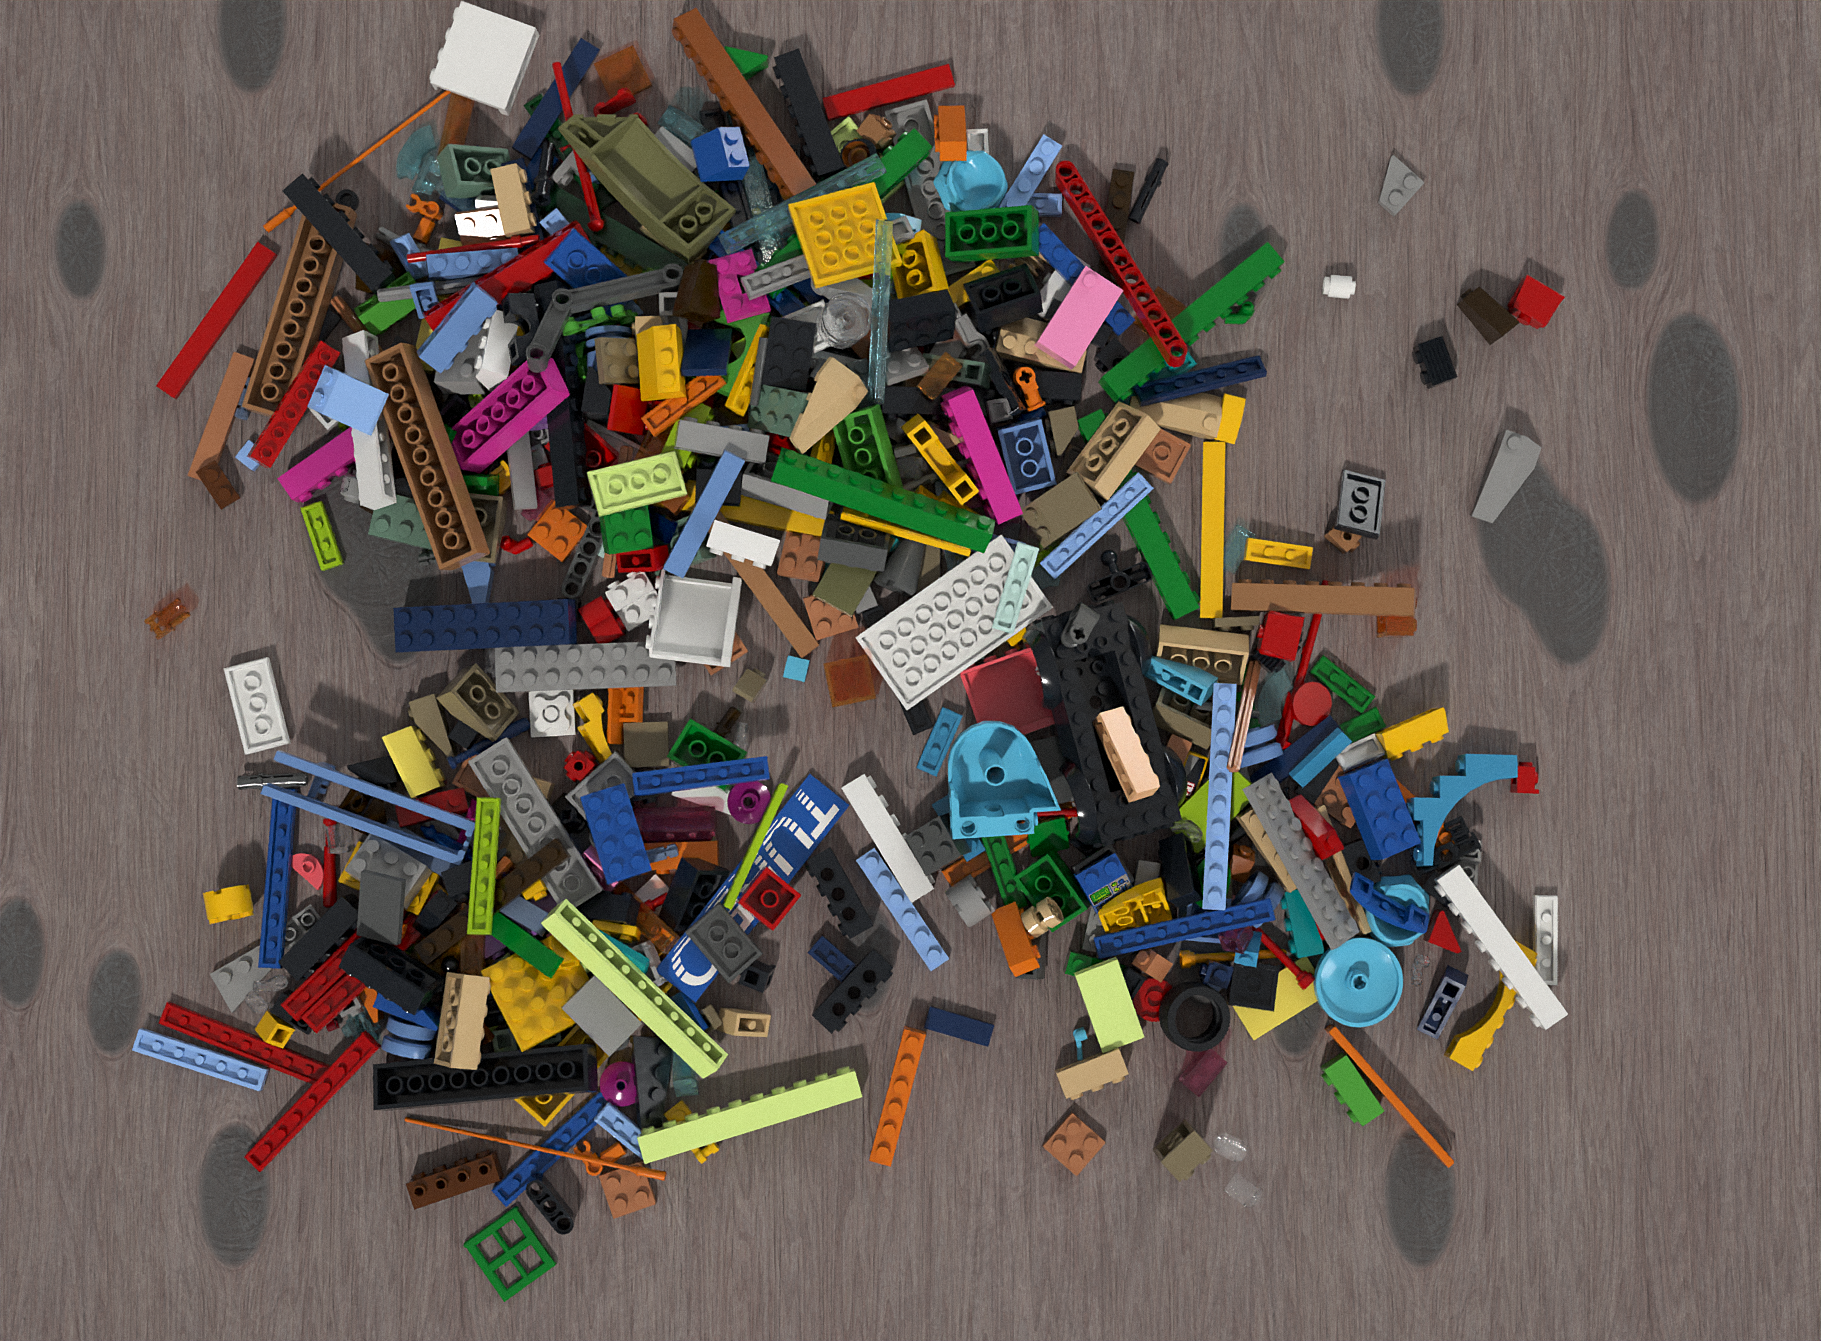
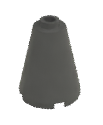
M903 538L885 562L884 572L879 571L874 581L894 593L896 591L903 592L902 596L909 598L915 596L925 544Z

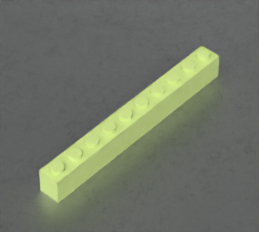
M567 899L563 900L549 912L541 924L697 1074L704 1079L720 1068L728 1054Z
M849 1066L842 1067L836 1070V1074L830 1076L827 1073L815 1076V1080L806 1082V1079L794 1082V1087L785 1089L784 1086L772 1089V1093L763 1096V1093H758L750 1096V1100L741 1102V1099L729 1102V1107L720 1109L719 1106L709 1108L706 1110L707 1113L698 1116V1113H692L685 1116V1120L676 1122V1119L664 1122L663 1127L657 1129L654 1126L641 1130V1134L637 1136L644 1164L861 1098L862 1094L854 1068L849 1069Z

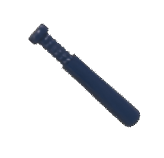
M521 718L508 725L496 741L492 742L485 738L457 756L447 757V762L453 770L461 762L472 756L479 755L502 739L508 737L510 740L530 729V722L527 718Z

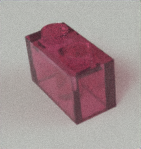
M1212 1049L1201 1051L1179 1077V1080L1195 1095L1200 1097L1228 1062Z

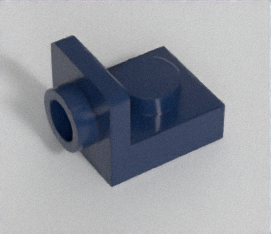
M1207 958L1206 963H1202L1199 970L1200 980L1202 984L1207 985L1209 983L1227 989L1234 967Z

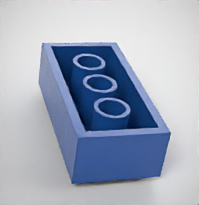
M1388 759L1374 761L1338 777L1371 860L1386 859L1421 843Z
M619 784L581 796L580 801L606 884L610 885L650 872L652 869L625 784Z

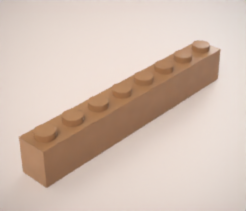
M1238 579V583H1232L1231 610L1415 617L1416 589L1411 588V584L1399 583L1397 587H1388L1387 583H1374V587H1366L1365 583L1351 582V586H1342V582H1328V585H1319L1318 581H1305V585H1296L1297 581L1283 580V584H1274V580H1261L1260 584L1252 583L1250 579Z

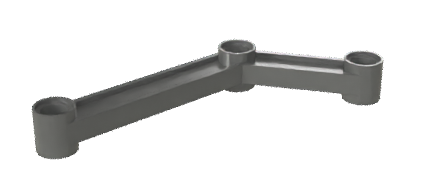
M671 263L663 269L570 290L564 288L557 289L552 294V300L531 344L526 348L528 368L536 373L546 370L555 346L569 317L573 313L659 293L678 292L683 275L682 268L678 264Z

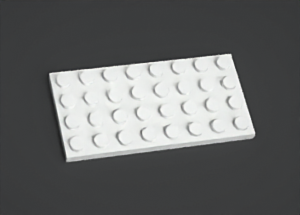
M1002 534L988 544L985 553L977 551L855 637L906 710L913 707L1032 623V621H1035L1053 608L1033 578L1030 577L1014 633L1010 634L992 628L1014 556V551Z

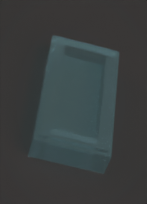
M1238 524L1224 545L1223 568L1232 574H1235L1244 558L1246 538L1255 539L1256 537L1255 534Z

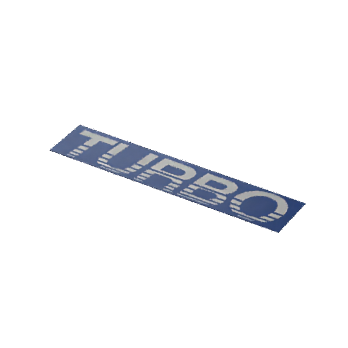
M809 774L772 821L737 899L763 867H768L788 884L849 807V804ZM741 862L690 926L718 902L722 905ZM736 902L732 910L724 907L747 935L759 922V920ZM686 933L681 936L656 968L658 974L664 976L667 981L695 1003L719 973Z

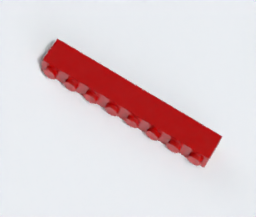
M575 220L474 281V283L494 297L498 303L497 305H499L508 293H525L533 287L532 284L539 280L545 281L552 276L553 270L544 263V260L572 228H575L589 242L590 240L579 222ZM471 284L422 313L433 331Z

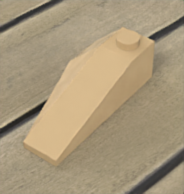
M830 356L817 372L814 379L817 383L813 392L808 393L806 398L809 402L804 413L799 414L789 438L800 454L805 453L849 415L868 392L857 374Z
M1201 392L1140 407L1136 396H1132L1129 406L1148 414L1161 428L1207 440L1217 438L1222 418V402L1219 396Z

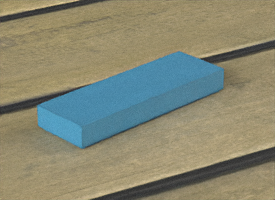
M942 707L916 768L937 777L963 715Z
M1337 727L1291 770L1289 775L1302 787H1305L1352 741Z

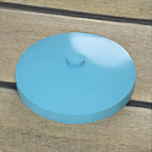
M1352 937L1333 950L1329 947L1318 961L1314 973V992L1321 1008L1337 1022L1351 1027H1366L1382 1021L1394 1010L1402 994L1403 974L1396 956L1382 943L1367 937Z

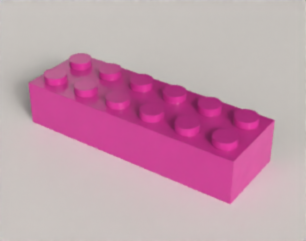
M553 358L549 359L546 370L540 373L531 371L528 368L527 361H525L452 427L457 433L451 445L462 470L480 474L570 395Z
M965 385L942 395L943 402L940 403L942 410L952 421L949 423L952 434L959 438L958 449L961 455L968 460V464L965 465L970 477L972 476L976 480L977 484L974 485L979 490L977 493L978 497L981 496L985 502L982 505L985 515L995 520L996 523L1001 524L1023 514L974 390Z

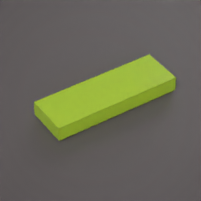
M319 501L301 507L300 509L321 571L343 565L344 562L324 502Z

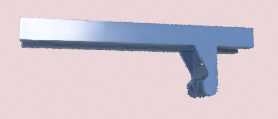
M281 750L276 752L274 760L310 773L315 775L307 796L269 782L267 786H263L262 795L456 865L464 863L475 831L474 820L336 771V766L325 762L314 763ZM330 781L464 829L466 830L465 835L467 839L464 842L463 849L457 851L321 802L317 798L318 794H326L327 789L322 787V785L329 786Z

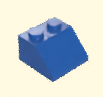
M719 127L691 140L700 182L742 180L750 165L740 127Z

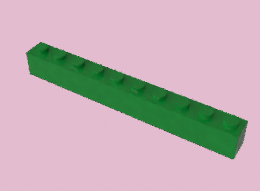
M915 128L909 133L905 131L898 138V143L894 147L890 145L882 153L883 157L878 162L874 160L866 168L867 172L861 176L859 174L851 181L850 184L852 186L849 188L874 182L880 200H882L931 154L933 147ZM794 233L787 240V245L783 249L778 248L770 256L772 259L767 264L761 263L754 272L802 255L803 251L797 234ZM786 287L768 293L767 295L770 297L771 300H773Z
M1268 242L1171 320L1185 344L1193 345L1200 338L1198 334L1203 330L1206 333L1209 332L1216 325L1215 320L1219 317L1222 320L1233 311L1231 307L1236 303L1238 306L1242 305L1249 298L1248 293L1252 290L1256 293L1265 285L1264 280L1268 277L1272 280L1282 271L1280 267L1285 261ZM1167 333L1160 334V336L1163 338L1170 337V335ZM1150 337L1103 375L1098 383L1114 402H1117L1120 398L1124 401L1133 393L1132 388L1137 384L1139 387L1143 386L1150 379L1148 375L1153 371L1157 374L1166 366L1165 359ZM1178 351L1171 352L1172 355L1177 357L1181 354Z
M1102 409L1077 420L1078 430L1086 445L1108 416V413H1103ZM1130 470L1112 496L1133 478L1137 472L1133 473ZM1147 494L1122 519L1143 561L1148 563L1153 575L1152 580L1174 621L1200 608L1198 605L1200 599L1195 591H1191L1188 585L1190 579L1185 571H1181L1178 565L1181 563L1176 551H1171L1168 545L1171 543L1166 531L1162 532L1159 526L1161 523L1156 511L1152 512L1149 506L1151 500Z
M783 447L781 448L771 478L772 482L981 553H985L994 531L995 520Z

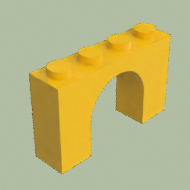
M919 414L901 426L908 438L961 505L979 492L967 474L939 441L931 427Z

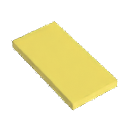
M1307 957L1298 958L1294 961L1302 971H1310L1314 975L1315 969ZM1285 966L1278 973L1274 1012L1232 1007L1251 1038L1256 1040L1317 1002L1313 982L1305 990H1302L1297 985L1296 976Z

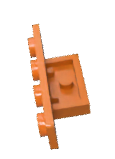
M644 687L608 689V728L606 731L608 744L624 743V722L643 723Z

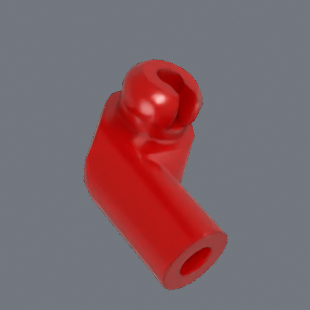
M504 535L500 542V547L504 551L514 555L520 554L534 546L529 536L516 541Z

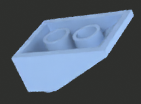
M325 365L307 407L371 436L389 394Z

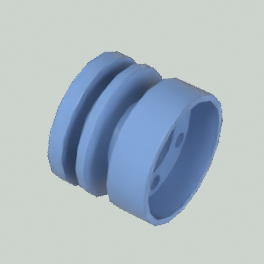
M602 325L589 328L585 331V337L589 339L586 341V347L595 349L594 339L599 337L630 339L632 329L617 325ZM595 350L586 354L587 369L588 366L593 367L598 372Z

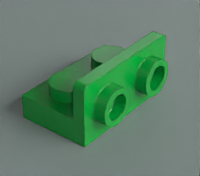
M461 472L469 493L499 496V475Z

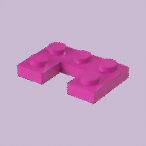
M752 249L708 261L711 264L717 265L719 298L727 323L771 311L766 294L749 300L746 293L742 294L737 279L754 273L757 268Z

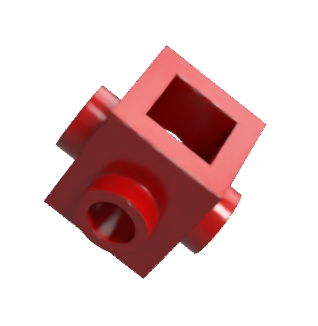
M578 750L576 753L572 751L565 759L567 764L563 768L567 770L566 775L571 780L582 782L599 764L594 761L596 757L589 751L585 750L583 752ZM577 762L583 764V768L580 771L575 767Z

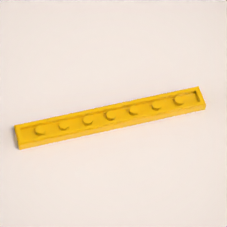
M1203 442L1200 618L1208 619L1222 618L1225 442Z

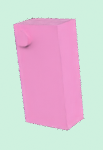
M1085 266L1034 346L1072 370L1123 290Z

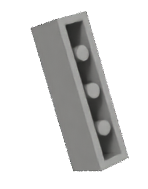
M684 417V420L678 421L674 449L721 457L725 449L745 459L747 462L763 464L766 461L769 435H764L763 430L751 429V432L742 431V427L736 425H729L728 428L719 427L720 423L706 421V424L697 423L698 419Z

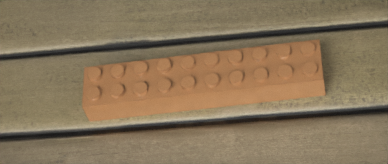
M336 203L332 207L337 212L342 210L350 219L348 224L353 229L357 218L355 211L351 207ZM303 214L242 407L248 411L267 417L272 416L316 342H318L343 262V258Z
M401 342L364 360L373 386L389 394L382 411L439 570H455L490 554L423 365L417 354L416 346Z

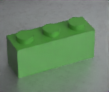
M408 271L386 288L407 286L418 282ZM373 295L354 308L358 318L369 332L375 336L383 334L390 325L396 321H402L409 312L416 309L413 298L379 302L376 295Z
M1341 1052L1320 1067L1323 1071L1321 1077L1328 1086L1332 1084L1336 1090L1333 1093L1341 1105L1345 1103L1349 1109L1346 1113L1353 1123L1358 1122L1363 1127L1384 1112V1109L1346 1054Z

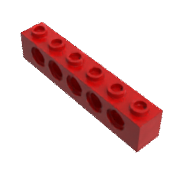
M322 341L316 342L248 453V458L265 468L272 467L306 411L324 366L332 368L340 352Z

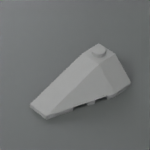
M1509 430L1499 433L1471 517L1492 524L1534 470L1542 447L1528 437Z

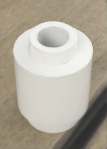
M1325 276L1322 294H1326L1328 297L1349 299L1350 294L1354 295L1356 281H1352V276Z

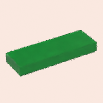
M1324 655L1319 658L1308 672L1360 714L1365 711L1376 697Z

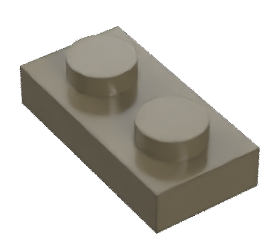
M1259 616L1212 619V629L1218 628V631L1231 632L1232 627H1240L1241 631L1254 630V626L1260 624Z

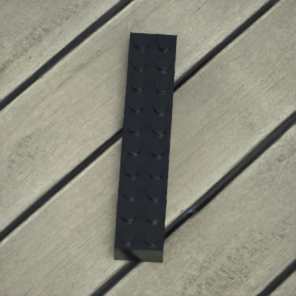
M591 1044L527 1049L523 1052L516 1050L481 1054L477 1070L449 1068L434 1064L435 1058L373 1064V1110L377 1111L598 1092L597 1046Z

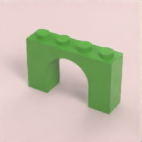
M719 298L720 318L715 319V321L741 332L746 340L742 355L728 365L727 375H722L727 384L716 392L729 397L759 325L763 324L769 327L771 315L763 313L727 323ZM686 376V378L688 379V381H691L693 378L696 377V376Z

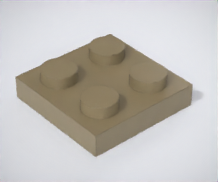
M607 337L594 339L599 384H640L636 339Z

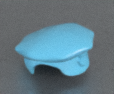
M967 150L966 161H943L933 181L944 208L951 212L998 208L1008 189L1002 167L991 155L982 150Z
M1411 875L1380 877L1381 881L1373 885V889L1405 907L1413 904L1429 913V894ZM1363 907L1372 931L1369 932L1370 936L1386 947L1410 945L1423 934L1385 922Z

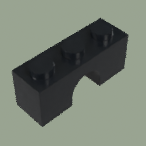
M508 293L501 301L504 323L516 324L523 331V336H514L508 344L511 366H521L527 361L526 348L531 344L540 325L538 321L539 306L535 302L533 293Z

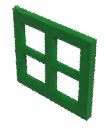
M514 1206L463 1244V1247L467 1248L504 1302L556 1265L554 1259L519 1211L518 1206ZM513 1219L525 1237L510 1248L498 1232V1229ZM492 1234L504 1250V1253L489 1263L477 1244ZM529 1245H532L543 1263L527 1273L516 1255ZM511 1260L522 1278L506 1288L495 1270Z

